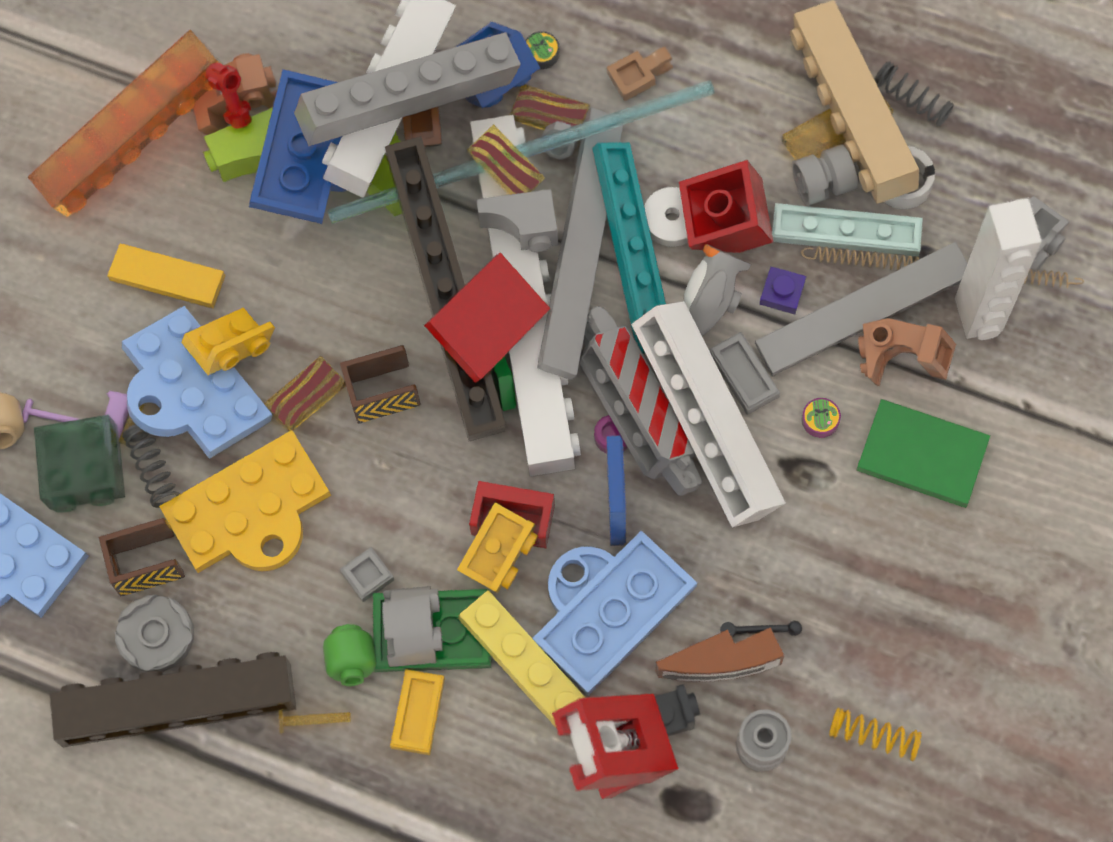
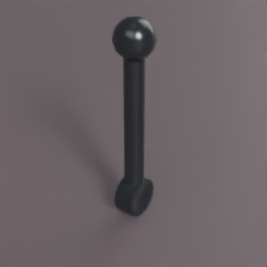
M795 620L789 622L788 625L735 626L731 622H725L721 625L720 632L728 630L731 637H734L735 634L759 633L771 628L773 633L788 632L793 636H797L802 632V625Z

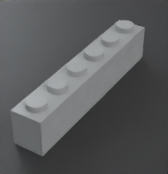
M504 32L302 93L294 114L308 146H312L511 84L521 64L507 33Z

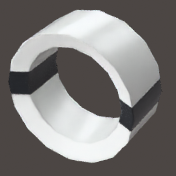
M908 146L924 178V186L917 192L884 201L886 205L895 209L908 210L918 207L927 200L935 180V168L932 160L924 151L912 146Z

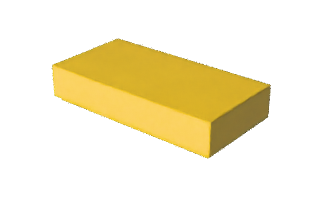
M405 670L390 743L391 749L430 755L445 682L444 676Z

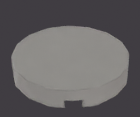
M146 595L132 601L121 612L115 631V642L120 655L133 668L144 672H164L177 666L188 655L194 639V626L186 609L175 599L157 595Z

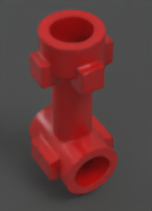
M219 62L211 64L206 71V79L210 87L218 91L221 90L227 105L225 106L227 112L223 114L225 121L236 129L247 126L252 120L249 113L252 109L249 102L241 101L237 93V89L241 84V77L237 69L230 65L225 66Z

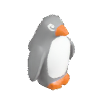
M707 244L703 249L705 257L694 270L684 293V302L702 337L720 320L726 311L734 313L742 293L735 290L736 276L739 272L749 270L752 265Z

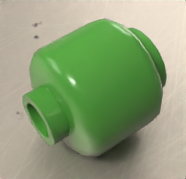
M352 624L338 626L324 640L325 671L331 679L341 681V684L344 686H356L363 683L364 678L374 672L376 667L374 641L372 636L362 630L360 626Z

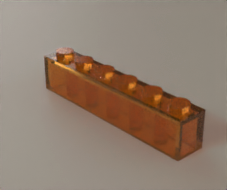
M190 29L28 176L29 180L50 206L61 214L69 217L72 213L80 211L86 205L87 199L97 190L108 186L118 171L125 165L134 162L150 142L162 137L171 123L180 115H185L191 111L195 102L203 94L214 89L210 87L206 79V71L211 64L216 62L222 64V62Z

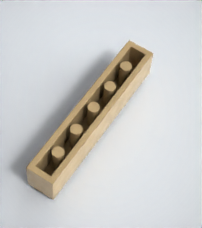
M835 0L794 13V29L790 30L794 48L797 51L802 50L805 56L803 62L809 78H816L818 83L817 92L822 105H829L832 111L830 116L833 128L837 135L843 134L846 140L844 146L848 150L853 163L856 162L860 169L858 174L863 190L866 193L871 191L876 204L918 190L919 168Z

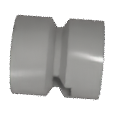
M844 145L822 151L820 158L812 154L792 162V172L797 190L807 206L827 200L831 192L839 196L858 188L856 169Z
M771 710L755 711L743 720L736 745L740 760L748 768L755 771H770L777 768L784 761L791 742V729L787 720L779 713Z

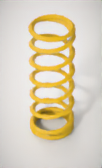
M836 708L829 732L830 738H837L838 732L847 716L846 742L851 739L860 720L858 744L859 746L864 744L874 724L872 749L875 750L888 727L886 754L891 752L901 732L899 756L900 758L904 757L915 735L910 757L911 762L915 760L921 741V731H913L904 746L905 729L903 726L897 729L891 740L892 728L890 722H887L882 727L877 738L878 721L874 718L868 724L863 735L864 716L862 714L858 715L850 730L851 713L849 710L844 712L843 708Z

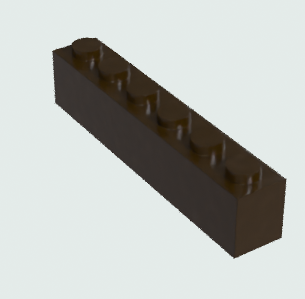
M278 652L261 653L256 656V660L241 662L238 658L224 659L218 661L215 667L203 669L201 665H186L178 668V673L163 675L161 671H149L141 673L139 679L124 681V678L121 677L107 678L101 680L98 686L86 688L84 684H69L61 687V692L50 693L53 738L63 748L297 710L291 663L286 655L280 656Z

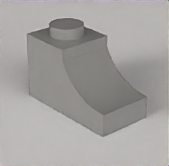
M551 189L476 199L480 228H495L511 234L519 241L521 250L529 249L533 252H542L550 249L551 246L558 245Z

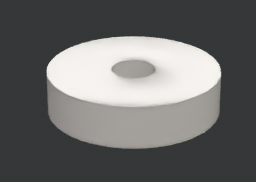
M667 187L654 192L644 205L651 239L660 245L677 247L688 243L680 188ZM674 213L679 218L671 221L666 218V215Z

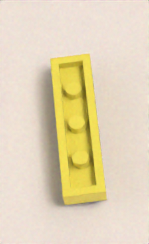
M489 590L459 614V621L555 727L552 716L554 711L579 698H586Z

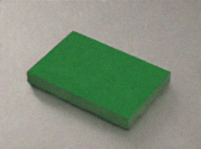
M881 399L856 471L966 508L990 435Z
M489 589L438 591L440 612L433 613V627H441L443 650L436 651V663L389 667L387 659L388 647L387 639L384 636L383 623L384 594L373 593V641L376 657L374 672L405 671L406 669L424 671L492 668L491 655L458 619L460 613Z

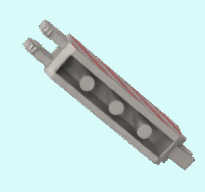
M595 306L588 313L583 340L585 348L581 352L579 361L582 369L642 473L651 479L664 476L678 496L695 491L702 484V480L693 462L696 454L662 386L657 380L656 374L650 368L626 325L617 327L612 316H609L607 309Z

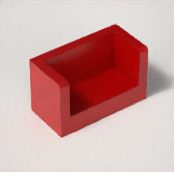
M478 481L469 522L472 536L477 535L494 503H497L534 523L536 527L533 533L537 534L538 538L533 546L547 549L555 509L554 494Z

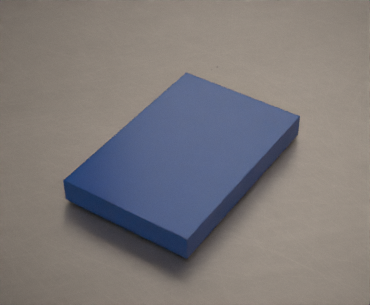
M607 436L610 546H619L626 543L623 438L621 436Z

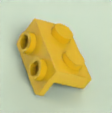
M494 503L457 571L496 593H499L501 587L508 590L519 569L514 567L519 555L523 553L527 556L538 538V535L533 533L536 525Z

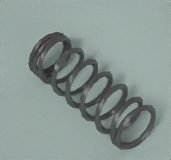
M891 61L886 62L874 79L877 86L881 87L886 83V94L892 93L897 89V101L907 97V107L917 104V114H923L928 110L927 120L933 121L939 117L936 127L941 126L950 115L954 104L950 103V100L947 101L941 110L930 118L940 93L920 111V106L929 91V87H926L922 94L913 103L909 104L919 80H916L910 89L899 97L902 85L909 74L905 73L899 83L891 90H888L890 82L898 70V66L894 67V63H891Z
M134 424L123 432L122 437L126 441L125 445L132 448L130 456L137 460L135 468L142 471L140 479L147 483L145 491L152 494L150 497L151 505L155 508H160L159 506L166 502L156 503L158 500L174 494L179 496L180 493L171 491L176 486L174 483L166 484L156 491L148 489L151 483L163 481L171 473L168 471L162 472L150 480L144 478L146 472L163 467L166 461L159 460L146 468L139 467L141 460L156 457L160 454L161 450L153 449L144 453L141 457H136L134 455L136 449L155 443L156 438H146L149 433ZM140 441L135 446L129 444V442Z

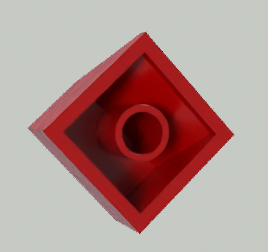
M748 160L679 181L688 245L691 250H703L707 244L723 252L741 253L773 243L763 179Z

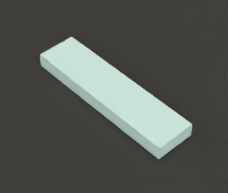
M775 203L772 237L773 242L817 247L827 246L828 248L855 249L857 251L883 252L919 257L923 218Z

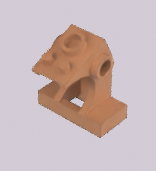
M240 54L233 61L225 64V66L230 65L236 68L241 77V84L237 89L241 101L249 102L251 109L262 105L269 109L273 108L277 90L271 92V88L276 87V80L271 66H263L260 54ZM197 62L183 67L198 130L209 135L228 127L223 116L227 112L225 108L227 105L223 95H220V90L218 91L210 87L206 79L207 69Z
M889 318L863 324L864 336H859L858 344L861 358H866V363L860 364L861 373H865V376L875 385L880 386L888 361L900 353H912L918 356L917 361L932 377L947 379L956 343L943 327L927 324V327Z

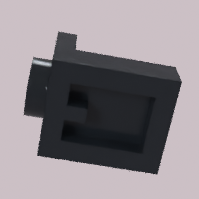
M684 684L676 686L675 691L655 696L668 736L694 729V717L700 715L694 692L687 694Z

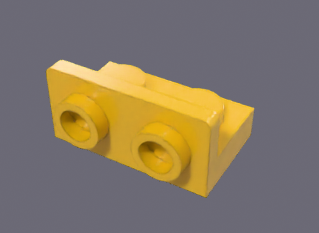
M243 307L185 333L181 343L206 374L210 375L221 369L227 371L233 368L240 360L251 355L257 357L264 353L270 346L269 341L275 326L270 321L259 326Z

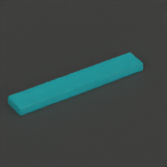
M598 142L592 150L630 323L632 324L655 306L666 304L630 142ZM631 325L634 340L637 342L642 354H646Z

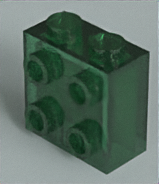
M109 414L34 427L40 500L50 510L59 513L71 512L78 505L91 503L93 506H106L114 503V499L125 498L118 426Z

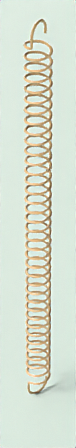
M820 246L817 247L814 258L806 257L803 254L804 250L814 248H805L801 252L802 256L807 259H816L819 250L820 262H822L826 250L827 263H829L832 251L834 254V263L837 262L838 255L840 252L841 264L844 263V259L847 252L848 265H850L854 253L855 266H857L860 254L862 256V266H864L868 254L869 267L872 266L873 258L875 255L876 268H878L882 256L883 269H885L888 257H890V269L893 268L895 257L897 258V270L900 269L902 258H904V267L908 265L909 259H911V263H913L911 255L908 257L906 262L904 255L901 256L899 261L898 255L895 254L892 261L891 254L889 253L885 260L883 252L880 254L879 259H877L876 252L873 253L872 259H870V252L867 251L865 258L863 259L862 250L859 252L858 257L856 259L855 249L852 251L850 259L849 250L846 249L842 259L841 248L838 249L835 259L834 247L831 249L828 258L827 246L824 248L822 258ZM1030 269L1029 271H1031V285H1032V284H1033V281H1034V277H1035L1036 272H1034V274H1033L1032 269ZM1039 270L1037 271L1038 285H1040L1043 272H1045V286H1047L1051 272L1052 287H1054L1058 273L1060 288L1065 274L1067 279L1066 288H1068L1069 284L1078 285L1084 283V280L1081 278H1074L1082 280V282L1080 283L1068 282L1067 272H1064L1061 278V273L1059 271L1055 274V277L1052 270L1048 273V276L1046 270H1043L1041 272V275Z

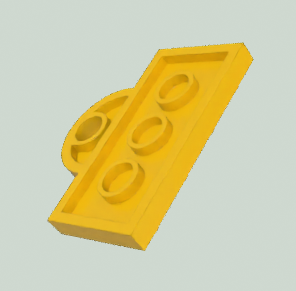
M293 430L159 507L197 573L230 554L241 565L249 569L270 571L287 564L298 552L303 539V527L299 514L330 497L331 494ZM271 539H278L284 545L282 552L274 557L264 555L263 546Z

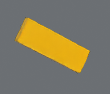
M122 243L118 246L107 275L109 280L212 309H214L225 279V273L222 270Z

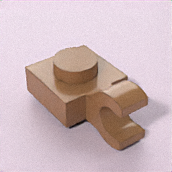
M666 47L656 50L645 58H642L637 50L606 67L607 74L625 102L655 86L656 79L654 75H662L673 68L670 63L672 57Z

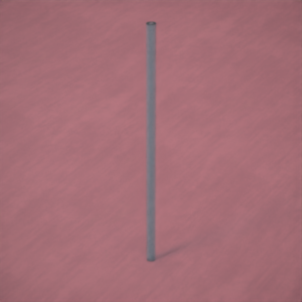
M711 80L511 147V149L521 158L525 159L713 95L715 90ZM506 150L500 151L512 163L517 161ZM491 155L486 156L497 167H501ZM476 159L434 173L433 178L436 188H440L492 169L481 159ZM395 187L327 210L331 223L334 224L398 202Z

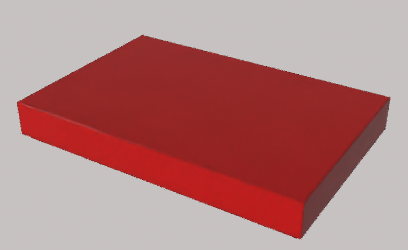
M500 252L469 280L424 326L476 383L551 308Z

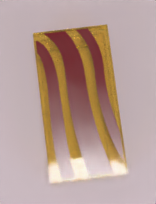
M524 84L520 87L510 115H514V121L541 130H545L546 126L556 121L569 124L578 134L579 140L590 104Z
M494 124L466 151L508 195L532 192L545 180V177Z
M320 355L270 397L264 405L269 409L273 417L289 432L295 430L346 386V383Z

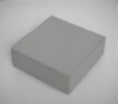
M372 547L340 569L362 602H365L373 596V593L379 592L394 581L393 575Z

